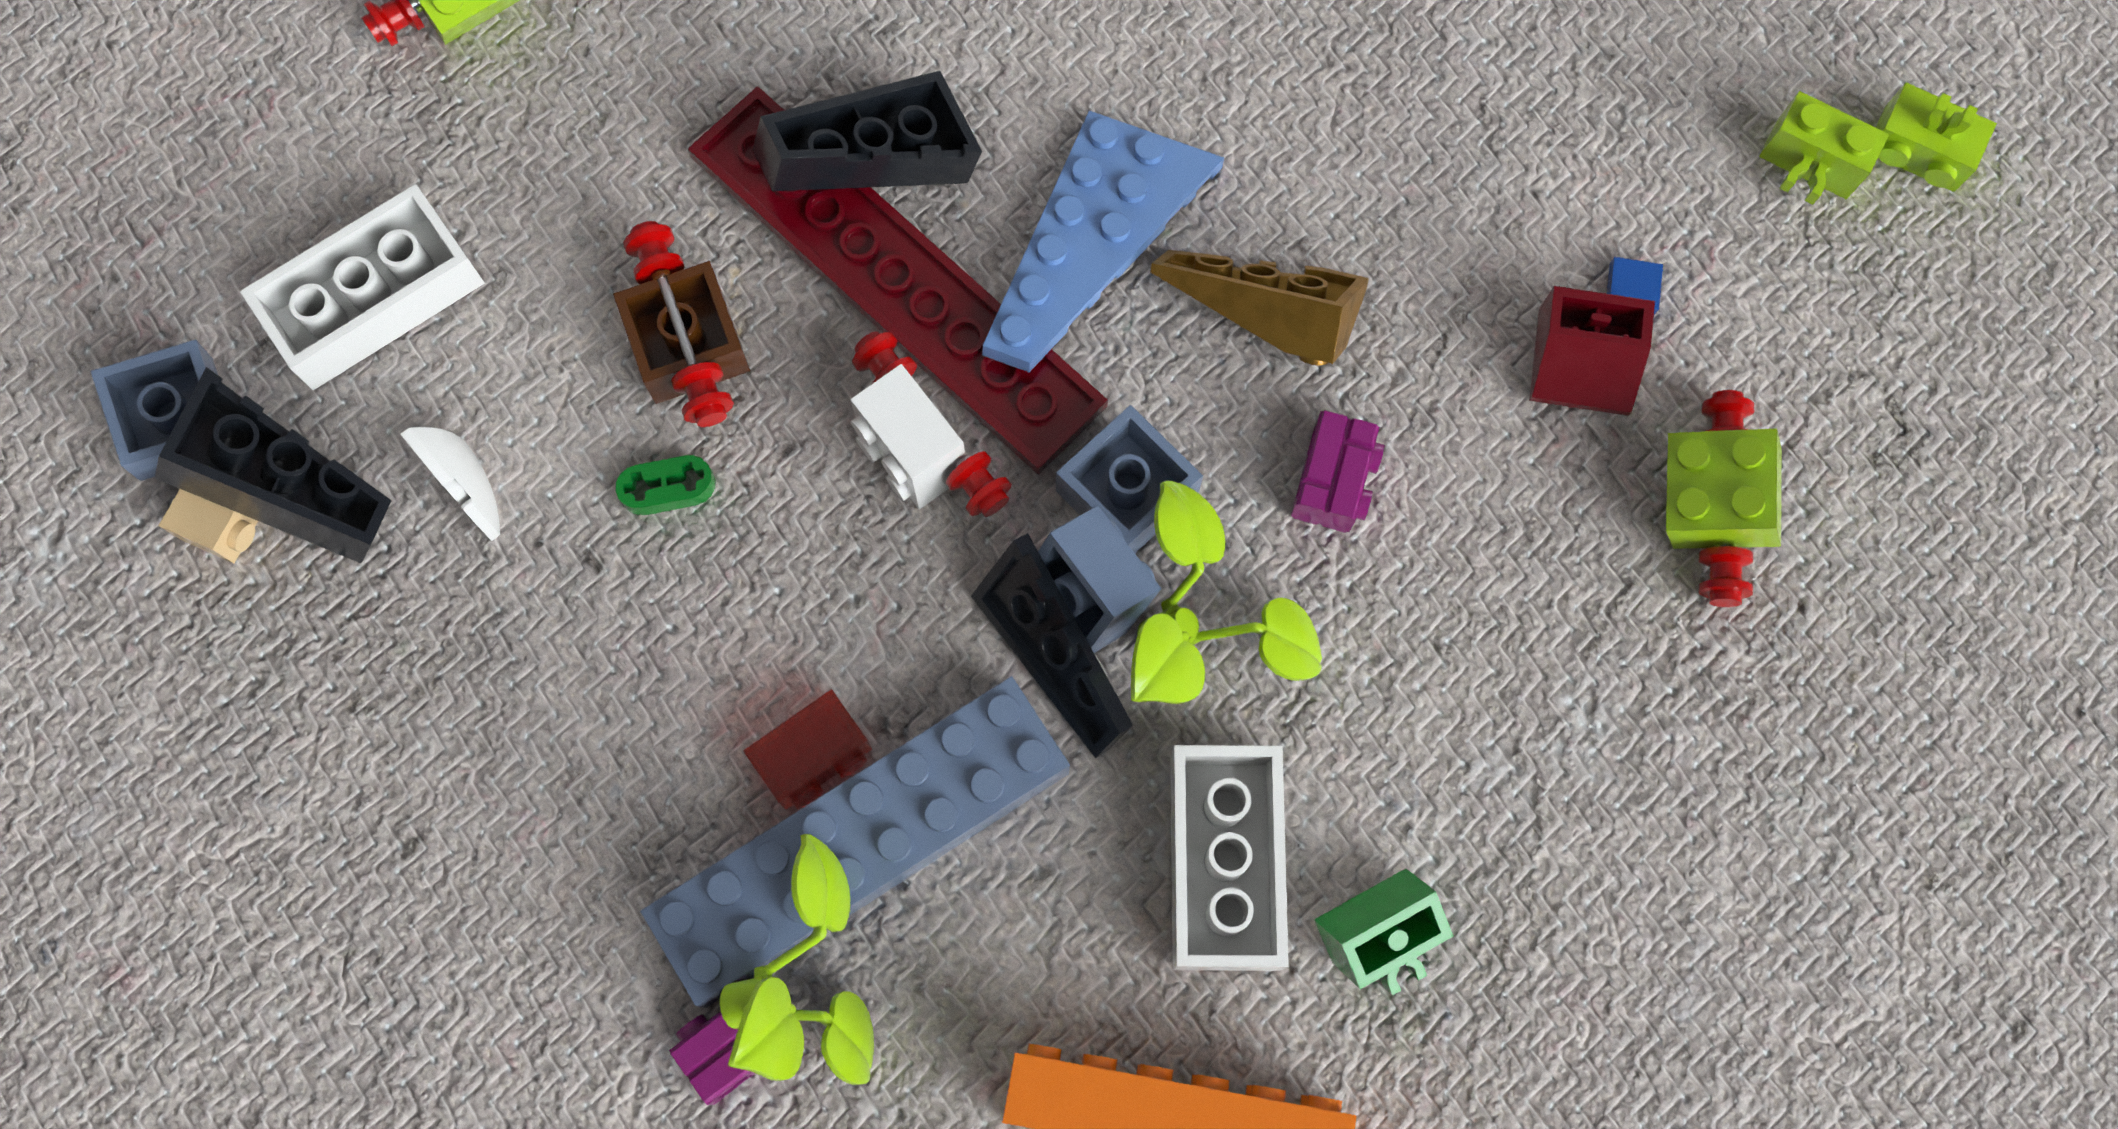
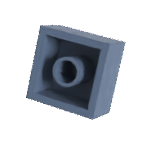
M196 339L90 371L120 464L140 481L155 477L158 457L205 368H209L218 375L213 358Z
M1129 405L1056 472V492L1079 515L1099 506L1107 518L1118 525L1124 540L1133 552L1136 553L1156 534L1154 512L1160 495V483L1168 480L1178 482L1199 493L1203 475L1132 405Z
M1099 506L1051 531L1038 550L1094 653L1125 635L1162 589L1156 582L1150 567L1145 562L1140 561L1124 540L1118 525L1109 520Z

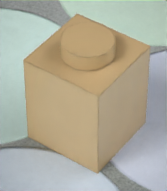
M179 489L158 526L186 543L235 563L239 554L245 551L252 543L255 536V526L258 521Z

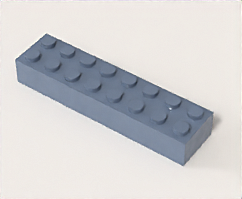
M1011 676L648 905L640 912L695 1006L707 1008L720 1000V995L725 985L754 978L755 967L769 964L812 934L814 928L807 926L800 918L794 906L791 891L793 865L801 846L800 835H813L822 841L839 860L846 874L850 889V916L1069 775L1070 764Z

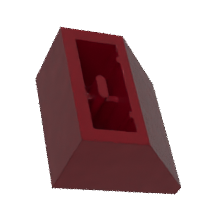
M1553 286L1539 308L1529 401L1629 416L1633 410L1651 349L1655 301Z

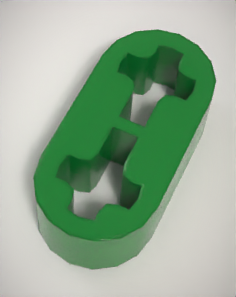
M684 455L626 468L616 481L615 491L618 499L629 512L636 515H651L697 506L706 502L715 490L716 480L711 468L702 458L695 455ZM695 470L698 477H704V479L696 481V489L687 491L684 484L678 482L686 480V472ZM644 480L648 487L662 486L645 491V499L638 501L632 493H629L636 490V482Z

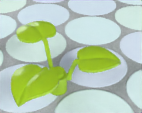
M1168 480L1160 483V495L1154 512V527L1158 543L1163 552L1172 561L1181 566L1192 564V569L1174 593L1161 602L1162 612L1143 620L1138 626L1131 666V701L1180 704L1195 699L1203 689L1205 667L1202 656L1194 644L1201 641L1247 633L1261 635L1258 648L1259 655L1264 664L1276 675L1294 681L1308 680L1317 676L1322 669L1320 664L1322 655L1315 627L1306 611L1290 599L1280 597L1267 602L1262 608V623L1252 622L1199 632V622L1196 615L1188 608L1179 607L1177 603L1204 571L1203 562L1213 564L1220 561L1224 556V529L1214 508L1198 492L1174 481Z
M802 834L800 835L801 846L795 857L792 870L791 891L793 903L800 918L807 926L814 928L809 937L769 964L755 967L754 978L727 984L722 989L720 995L722 1017L729 1027L738 1029L728 1065L736 1069L754 1072L769 1080L782 1081L790 1079L799 1070L804 1051V1034L799 1021H816L826 1027L821 1039V1051L830 1070L839 1079L848 1084L862 1085L868 1083L871 1076L870 1069L874 1055V1032L869 1011L861 998L850 991L836 993L832 997L829 1013L819 1010H796L795 1005L791 1004L786 984L779 978L772 977L774 972L822 941L826 937L827 929L832 932L842 931L846 927L849 917L850 889L842 865L835 854L822 841L813 835Z

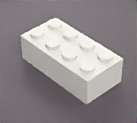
M414 184L242 289L240 293L289 368L312 390H315L485 283L417 184Z
M1174 745L1170 755L1173 970L1281 971L1289 967L1283 746Z

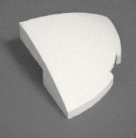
M411 427L402 432L401 436L437 480L461 505V508L491 541L500 535V524L495 497L485 471L467 443L452 432L433 427Z

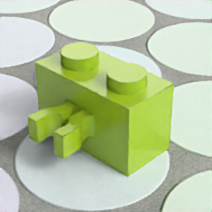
M1905 82L1887 103L1876 125V128L1890 134L1878 158L1889 166L1900 167L1924 178L1930 185L1955 192L1977 170L1997 123L1976 114L1978 110L1976 107L1968 105L1965 109L1951 103L1952 97L1945 93L1938 97Z
M1799 91L1776 121L1759 157L1789 171L1779 189L1787 193L1797 180L1803 178L1808 181L1807 184L1810 188L1804 201L1813 205L1819 199L1824 189L1847 200L1871 173L1890 134Z

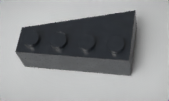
M941 71L761 116L752 149L772 191L968 183L982 153Z
M206 367L158 457L155 479L358 563H362L392 500L335 459L330 461L308 445L309 440L293 429L288 431L263 413V407L246 395L242 398L222 383L223 378Z

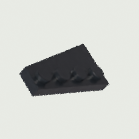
M1027 533L1013 540L971 597L1089 751L1097 758L1110 750L1133 726V723L1029 534Z

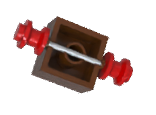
M645 221L635 225L623 241L626 253L640 260L633 269L635 280L640 285L613 293L643 383L655 404L687 394L689 402L682 408L684 420L689 423H697L699 427L714 426L727 418L726 413L734 405L731 395L727 392H719L716 384L750 372V367L711 262L707 261L684 269L682 257L668 251V248L674 242L672 229L655 221Z

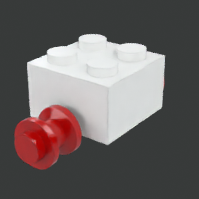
M874 331L864 336L854 348L856 354L852 359V365L859 372L870 370L876 378L872 385L850 399L856 417L850 422L859 435L855 439L864 454L872 463L878 459L881 460L888 473L885 478L901 501H905L910 497L919 510L946 490L955 491L963 488L970 497L965 509L971 516L982 513L985 517H989L997 513L1010 499L1007 495L1012 485L1006 477L993 478L987 470L991 463V457L986 451L978 452L972 456H965L964 442L911 377L917 368L915 361L911 357L899 359L895 354L894 349L897 346L898 340L891 332L880 334L878 331Z

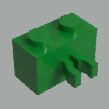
M1406 868L1314 919L1333 965L1360 990L1380 979L1383 988L1392 996L1402 991L1396 979L1399 967L1406 965L1408 972L1418 981L1427 976V973L1417 957L1454 937L1437 892Z

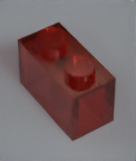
M831 689L744 749L743 752L778 803L787 810L792 805L800 809L810 804L823 793L824 790L821 785L836 774L844 778L854 773L867 762L865 754L872 750V747Z

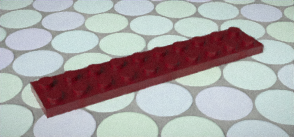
M755 87L688 148L690 157L882 333L891 332L898 340V348L908 357H911L921 369L1039 475L1108 407V399L1052 349L1030 372L983 356V344L1001 303L871 187L772 191L752 149L761 116L784 111V109L760 87Z

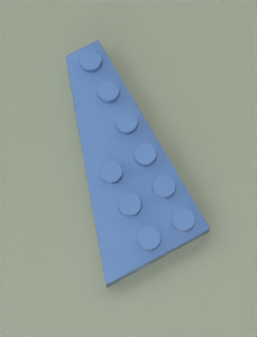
M1089 111L985 339L982 355L1030 372L1068 332V327L1086 308L1090 309L1108 284L1114 278L1118 279L1165 230L1166 223L1180 208H1185L1196 197L1197 190L1209 178L1212 180L1223 167L1224 157Z

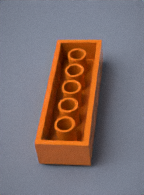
M1028 1043L1027 1054L1016 1052L1014 1054L1002 1121L1005 1124L1032 1129H1355L1357 1115L1341 1113L1343 1101L1313 1095H1301L1300 1105L1285 1102L1286 1090L1259 1085H1246L1245 1095L1228 1092L1230 1080L1192 1074L1191 1084H1184L1172 1081L1174 1072L1172 1069L1137 1064L1136 1074L1116 1071L1117 1059L1084 1053L1082 1064L1060 1061L1062 1049Z

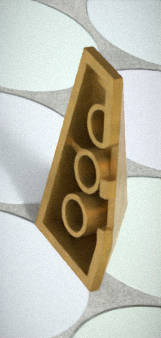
M1167 250L1151 263L1150 273L1281 351L1297 355L1301 361L1311 365L1333 364L1346 349L1369 280L1366 277L1313 266H1305L1304 274L1284 273L1276 269V262L1262 260L1259 261V264L1233 267V260L1226 256Z

